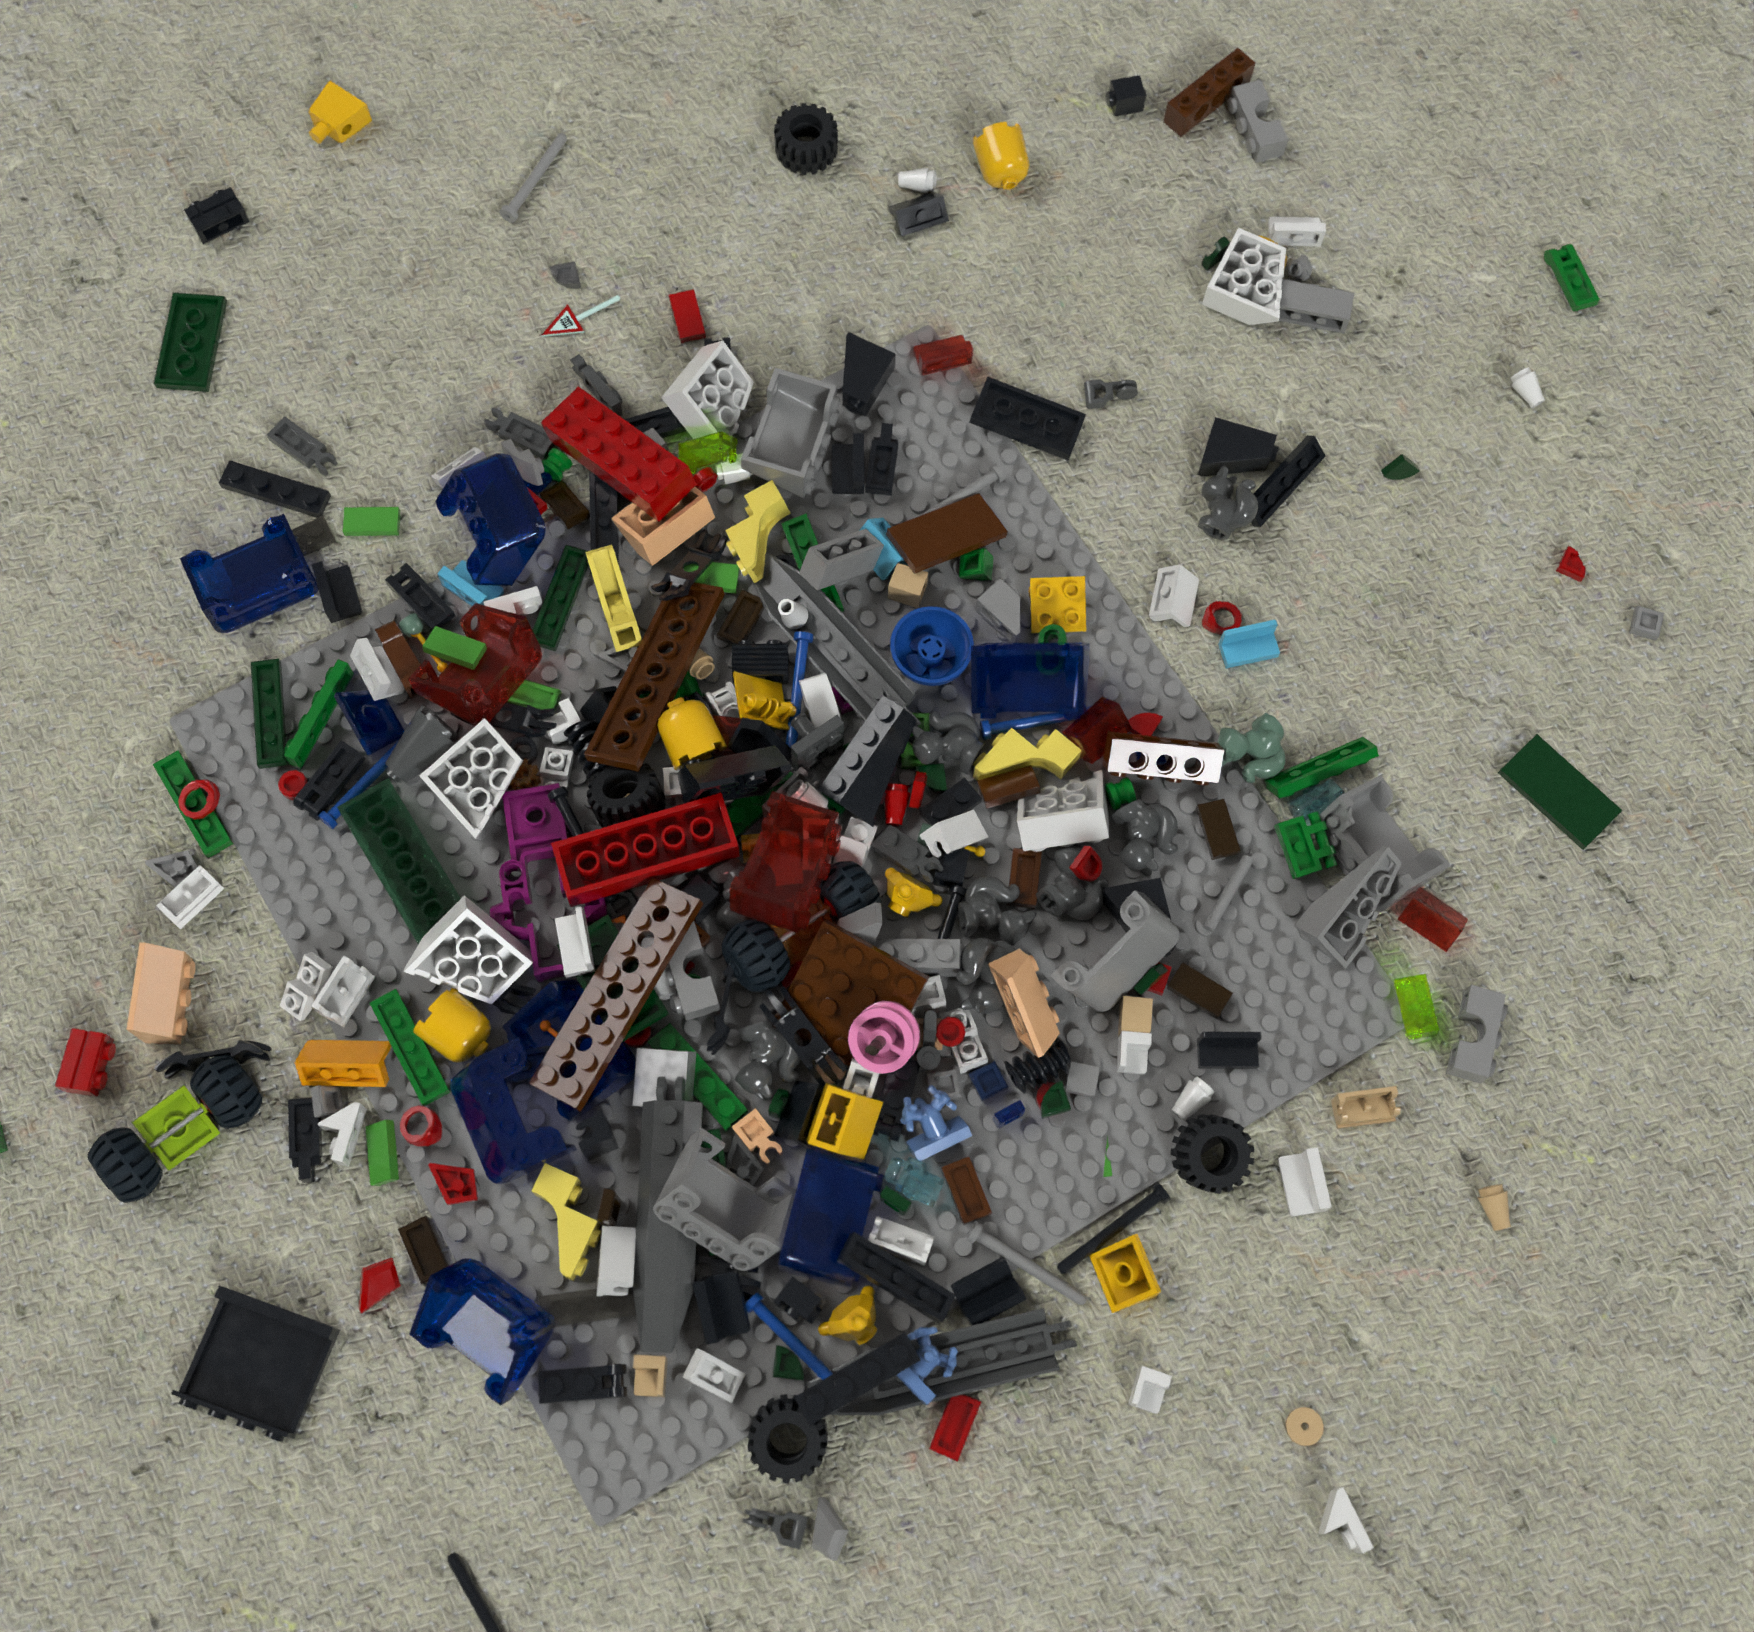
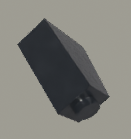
M848 332L845 348L842 406L851 413H859L866 417L895 369L896 353Z
M1215 417L1197 475L1202 477L1217 475L1223 466L1228 468V474L1265 471L1269 461H1275L1279 446L1274 445L1277 435Z
M1161 878L1106 887L1103 890V904L1126 933L1131 928L1121 918L1120 909L1123 902L1135 890L1144 893L1171 919ZM1176 945L1164 957L1169 956Z

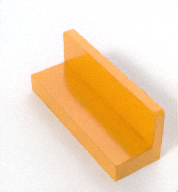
M308 1040L294 1062L301 1085L386 1087L390 1079L384 1060L391 1049V1044L389 1041Z

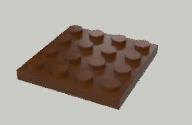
M825 919L788 992L834 1053L840 1056L846 1065L850 1066L852 1059H855L848 1043L849 1030L853 1021L868 1006L880 1001L896 1002L912 1012L930 977L830 920ZM784 998L782 1004L788 1011H791L792 1008ZM777 1012L775 1017L779 1020L782 1017ZM801 1028L796 1031L804 1041L811 1042L812 1035L809 1030Z

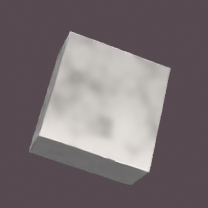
M637 1048L633 1106L643 1107V1102L657 1100L656 1084L659 1076H666V1100H676V1078L684 1077L686 1083L685 1101L693 1102L696 1052Z

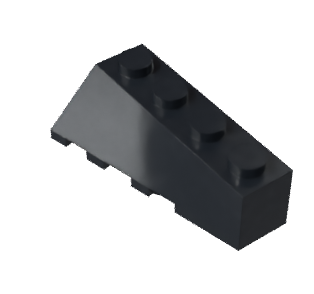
M883 695L818 790L874 827L877 819L875 814L879 805H882L887 795L885 793L890 778H893L896 773L897 767L895 765L899 755L904 753L917 719L903 707Z

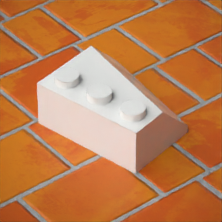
M1238 228L1207 287L1202 305L1248 325L1278 322L1280 318L1279 309L1286 248Z
M722 340L703 346L661 398L694 440L728 455L732 448V445H730L732 435L737 433L739 427L737 421L740 412L745 409L754 382Z
M484 718L419 776L477 840L523 760Z
M1103 770L1093 772L1094 778L1080 781L1079 777L1073 778L1064 787L1057 789V787L1050 785L1041 788V793L1018 799L1017 824L1023 851L1031 850L1038 852L1048 847H1070L1075 843L1087 841L1097 843L1109 838V816Z
M464 895L423 936L405 966L404 972L428 978L430 982L438 985H447L457 989L459 993L493 1004L523 974L533 961L529 948Z

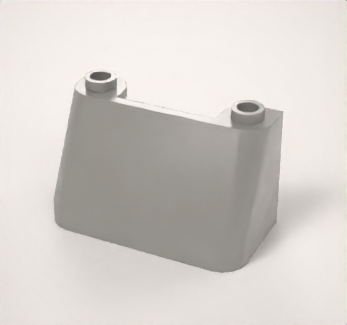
M1381 775L1340 795L1320 814L1321 820L1325 821L1328 828L1325 831L1330 845H1334L1336 854H1334L1336 862L1345 875H1348L1383 845L1388 846L1402 862L1388 894L1382 896L1375 911L1379 912L1393 906L1451 866L1445 857L1434 848H1428L1418 853L1385 810L1392 803L1393 793Z
M1135 890L1121 905V918L1131 929L1094 967L1090 966L1086 969L1079 962L1068 961L1063 963L1051 975L1061 987L1096 1011L1103 1012L1112 1009L1179 940L1180 934L1176 924L1142 892Z

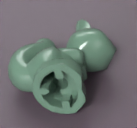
M1264 713L1252 723V730L1244 734L1236 729L1222 728L1217 743L1224 749L1222 766L1227 762L1240 760L1247 753L1255 759L1248 762L1242 770V777L1247 783H1254L1255 777L1270 779L1278 775L1286 763L1285 753L1281 746L1284 730L1280 722L1274 716Z

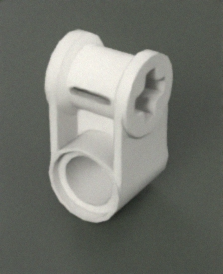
M729 681L725 687L712 693L708 691L704 694L713 714L718 718L725 733L732 737L739 723L731 724L729 721L733 718L740 719L736 691L731 681Z

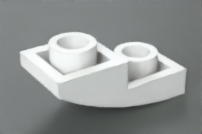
M826 673L799 681L805 707L808 709L811 723L816 729L834 716L838 715L840 717Z
M545 747L539 771L541 776L539 786L559 783L561 787L565 786L568 791L573 764V751Z
M313 952L304 954L296 979L287 982L280 1007L299 1021L304 1020L312 1010V1004L329 979L333 966Z
M957 1008L941 1013L940 1018L955 1017L965 1027L963 1041L957 1046L950 1047L960 1074L988 1065V1058L979 1039L977 1027L970 1010Z

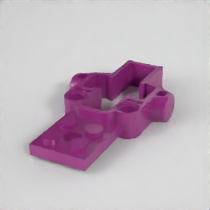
M559 783L508 791L503 794L511 860L503 863L499 869L503 901L490 907L489 913L491 918L515 938L530 941L534 976L538 983L548 979L565 977L563 964L548 967L541 966L537 930L533 923L527 924L528 928L515 926L513 904L516 900H524L526 905L533 904L528 863L555 857L551 843L568 838L566 822L556 803H551L547 797L548 793L560 787ZM539 810L543 813L542 819L536 823L529 822L527 820L529 813ZM558 869L561 893L565 899L567 897ZM512 872H521L518 880H508V876ZM605 897L585 903L584 910L587 926L608 914Z

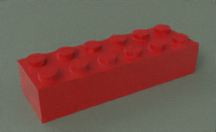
M579 386L540 422L553 444L658 522L697 485L687 464Z
M722 793L551 843L570 907L647 885L652 878L660 881L740 857L739 846Z

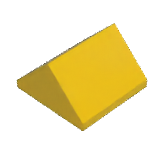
M1138 1233L1089 1255L1112 1313L1154 1298L1161 1293Z

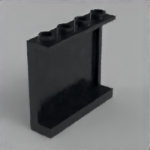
M219 1285L214 1296L219 1299L180 1390H173L171 1395L181 1398L178 1404L194 1410H197L198 1405L209 1408L207 1415L225 1421L227 1415L238 1419L236 1426L250 1431H254L256 1426L267 1430L265 1436L280 1442H283L285 1437L295 1439L340 1330Z

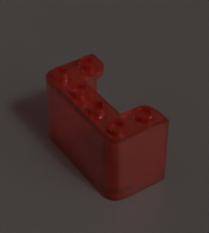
M772 791L767 802V806L770 807V813L762 821V831L744 871H740L738 876H734L729 888L730 911L799 933L801 929L806 930L809 924L811 913L808 911L811 904L816 905L819 900L821 880L826 881L831 869V864H829L831 856L836 857L841 845L839 837L842 825L838 824V812Z

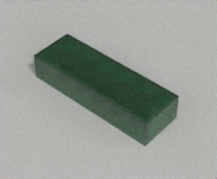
M389 778L337 808L419 945L423 936L461 898Z

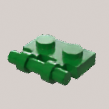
M1318 811L1307 815L1311 824L1309 826L1306 825L1304 816L1274 825L1293 879L1323 870L1319 861L1322 858L1326 868L1338 865L1334 856L1336 850L1334 845H1330L1325 831L1328 828L1325 821L1321 820ZM1310 835H1315L1319 850H1315Z

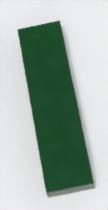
M565 544L530 634L529 644L552 651L557 650L589 566L585 553L587 550Z
M277 658L251 662L257 766L259 769L288 765V761L284 757L287 743L281 661Z

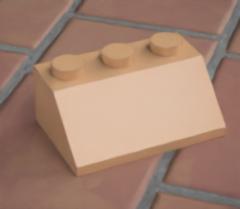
M694 487L659 522L633 502L611 519L636 553L653 566L712 521L715 516L707 496Z
M145 942L139 943L126 1030L144 1043L181 1044L182 1036H185L187 1032L185 1012L186 1007H189L191 1003L189 984L190 978H193L195 975V962L186 952Z
M1017 949L988 963L1019 1041L1039 1058L1046 1053L1060 1034L1056 1025L1059 1022V1017L1055 1009L1048 1005L1046 998L1049 997V993L1043 981L1038 980L1036 972L1039 971L1034 957L1032 955L1028 956L1021 949Z

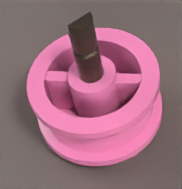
M880 1001L868 1006L853 1021L848 1035L849 1048L855 1060L865 1069L875 1073H891L900 1069L915 1053L920 1040L919 1025L914 1015L903 1005L892 1001Z

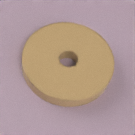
M1300 1407L1291 1411L1285 1423L1289 1438L1301 1446L1315 1444L1323 1434L1324 1426L1320 1415L1308 1407ZM1302 1423L1307 1424V1430L1301 1428Z

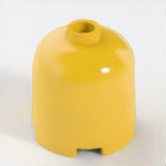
M1007 122L994 123L983 128L984 134L979 137H973V146L982 176L987 184L995 188L1010 190L1015 188L1027 176L1029 171V159L1023 131L1017 123L1015 126H1008Z
M683 697L675 699L667 704L669 709L664 711L658 719L659 733L676 771L681 769L682 763L694 759L705 761L712 757L710 752L718 748L722 752L727 748L709 709L699 700L684 701Z
M455 988L442 993L427 1009L432 1014L425 1023L419 1020L413 1029V1033L452 1062L461 1063L469 1060L472 1056L479 1058L489 1047V1044L486 1042L491 1030L489 1019Z

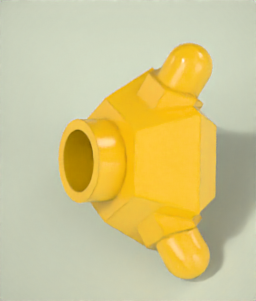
M895 868L886 869L887 895L891 899L888 907L896 913L908 917L911 911L919 912L926 907H939L942 904V897L938 894H933L926 884L908 874L897 871Z
M866 1285L862 1288L859 1295L849 1296L832 1311L829 1321L822 1322L818 1326L819 1334L822 1336L831 1335L845 1341L855 1340L858 1345L869 1341L877 1332V1327L874 1325L876 1319L874 1288Z

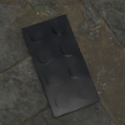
M987 376L969 423L1069 461L1086 414Z

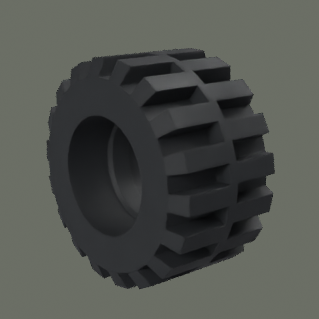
M801 103V106L798 107L796 105L790 106V110L785 109L782 112V116H778L774 127L775 152L779 162L782 161V166L786 169L790 167L793 173L800 171L801 175H806L807 172H811L813 175L817 174V170L824 171L827 169V165H832L838 153L837 122L834 120L831 112L827 113V109L824 107L817 108V104L812 103L811 106H808L806 103ZM806 136L815 138V140L808 142L797 139Z
M647 763L642 764L639 772L615 766H605L602 768L603 771L594 775L595 780L590 781L588 785V802L601 828L664 810L666 806L665 794L654 770Z
M1212 1114L1197 1115L1198 1119L1191 1117L1186 1120L1188 1126L1181 1125L1178 1128L1181 1134L1179 1137H1173L1172 1142L1176 1143V1148H1171V1155L1176 1157L1172 1164L1174 1168L1180 1170L1177 1173L1179 1177L1186 1180V1183L1193 1187L1215 1194H1222V1190L1225 1192L1233 1191L1232 1185H1242L1244 1182L1241 1178L1243 1176L1248 1177L1251 1173L1247 1169L1248 1165H1254V1158L1250 1157V1153L1255 1152L1254 1145L1247 1143L1251 1140V1137L1248 1133L1242 1132L1244 1128L1240 1124L1234 1123L1231 1119ZM1218 1136L1224 1147V1155L1217 1167L1207 1171L1201 1161V1151L1204 1144L1210 1138Z
M787 1394L780 1395L778 1400L774 1398L768 1400L766 1406L762 1405L758 1409L748 1434L749 1441L747 1446L748 1452L752 1454L750 1459L753 1465L758 1464V1471L762 1475L765 1472L770 1474L769 1479L774 1482L777 1477L782 1478V1483L789 1484L790 1479L795 1478L796 1482L802 1481L803 1476L806 1474L810 1477L814 1473L816 1466L820 1467L823 1462V1456L826 1454L828 1441L826 1420L821 1419L810 1426L794 1397L787 1398ZM779 1424H795L804 1431L807 1443L803 1449L796 1453H782L770 1441L769 1435L771 1430Z

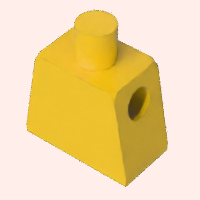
M329 81L309 108V114L314 125L309 131V135L318 144L327 136L338 143L345 142L372 121L367 104L332 81Z

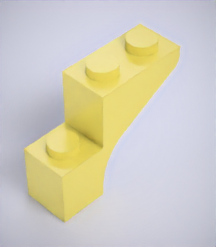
M773 480L744 495L749 506L745 507L749 517L725 530L730 541L726 542L733 557L737 555L740 557V560L736 562L743 576L749 574L754 583L760 581L764 575L767 540L771 529L777 522L791 514Z
M608 545L585 552L616 652L639 646L642 640L613 546Z
M1011 728L1006 734L1000 733L992 743L993 748L987 754L983 752L973 764L975 766L973 777L978 781L1032 765L1035 768L1045 769L1056 775L1059 779H1062L1078 762L1082 750L1056 729L1050 736L1045 734L1035 747Z
M545 1163L531 1191L535 1196L550 1203L556 1212L560 1272L567 1279L574 1282L576 1276L581 1277L587 1267L589 1260L585 1257L590 1247L595 1248L600 1240L601 1230L599 1228L601 1225L597 1220L569 1208L571 1204L575 1205L581 1196L583 1188L580 1187L581 1181L579 1178Z

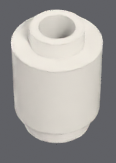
M743 453L719 458L720 463L715 464L718 480H723L724 484L749 480L750 476L755 475L741 468Z
M798 780L791 785L786 793L789 804L804 817L805 814L825 815L828 811V799L809 782L804 783L802 780Z

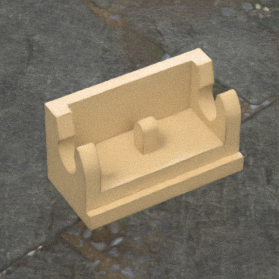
M1397 1086L1338 1093L1331 1100L1337 1129L1395 1122L1396 1117L1401 1111L1400 1107L1395 1105V1098L1398 1096Z

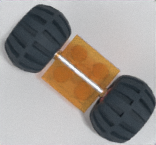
M840 861L831 864L821 872L814 886L809 885L763 914L765 922L757 919L746 920L733 926L727 932L721 945L724 959L727 965L730 963L735 978L749 991L763 992L772 989L783 981L790 966H794L795 963L805 958L825 919L838 924L840 918L875 902L881 903L882 908V900L878 888L871 876L859 864L853 861Z

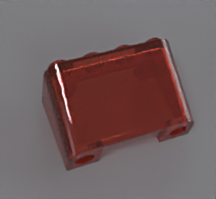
M477 603L459 621L466 637L486 643L487 650L476 668L472 670L451 662L437 676L430 662L424 660L408 678L412 688L418 695L474 726L484 718L490 722L542 659L541 647L526 616ZM474 616H477V626L472 630L471 620ZM424 673H427L428 680L421 678Z

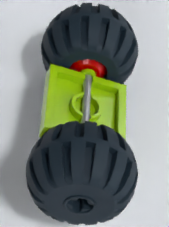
M228 1055L215 1056L204 1061L195 1070L190 1080V1087L199 1100V1104L185 1085H183L131 1123L146 1141L145 1143L127 1127L105 1132L93 1143L88 1152V1160L105 1186L111 1190L119 1201L124 1203L138 1201L148 1196L158 1186L163 1172L151 1153L154 1152L165 1168L170 1171L220 1134L206 1113H209L221 1127L227 1129L239 1127L249 1122L257 1114L262 1105V1095L247 1072L233 1057Z

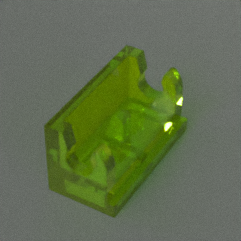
M720 431L678 443V459L689 466L692 474L697 472V468L719 462H727V451L729 453V463H735L738 439Z
M1426 974L1394 979L1393 984L1397 994L1406 1038L1414 1040L1437 1036L1439 1026Z

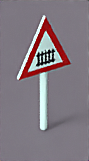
M617 295L576 317L567 304L541 336L584 333L578 321L619 301L620 296Z

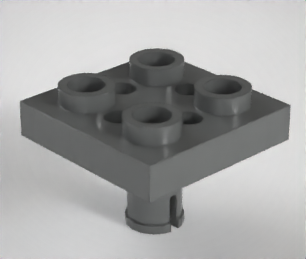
M805 713L798 715L792 720L791 726L794 727L802 738L791 746L792 767L795 771L802 766L809 772L819 765L822 758L827 755L833 756L842 749L844 744V722L838 715L817 729L809 721Z

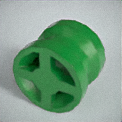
M552 448L548 453V458L541 461L544 467L543 474L555 482H560L564 471L569 470L573 466L570 458L556 448Z
M1128 777L1121 778L1120 782L1115 784L1112 782L1105 784L1106 795L1114 811L1120 809L1124 804L1136 801L1135 791Z

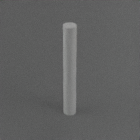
M1243 855L1203 925L1206 930L1213 932L1254 861L1250 856Z

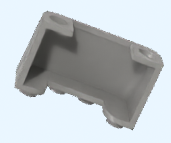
M775 368L767 388V405L755 437L750 436L741 458V468L768 482L773 480L776 486L803 499L806 497V494L811 495L815 485V479H813L815 471H820L823 462V456H820L823 449H828L831 440L830 427L836 426L839 417V411L837 410L840 398L837 397V386Z
M700 1128L689 1137L653 1207V1211L661 1221L668 1223L686 1237L693 1239L711 1253L721 1257L733 1265L734 1268L741 1271L751 1270L782 1249L798 1191L775 1176L759 1188H755L711 1159L724 1149L725 1143L703 1128ZM702 1141L708 1142L712 1147H701ZM778 1189L782 1191L785 1195L776 1196L772 1194L769 1190Z

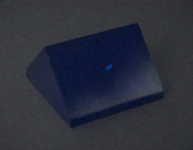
M369 690L337 692L334 695L368 756L399 740L404 733V728L386 698L374 701Z

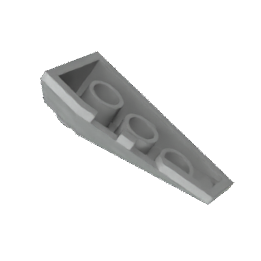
M1383 845L1314 901L1294 927L1308 942L1346 969L1364 946L1367 939L1364 933L1370 921L1376 920L1379 912L1375 911L1381 897L1388 894L1402 862L1388 846Z

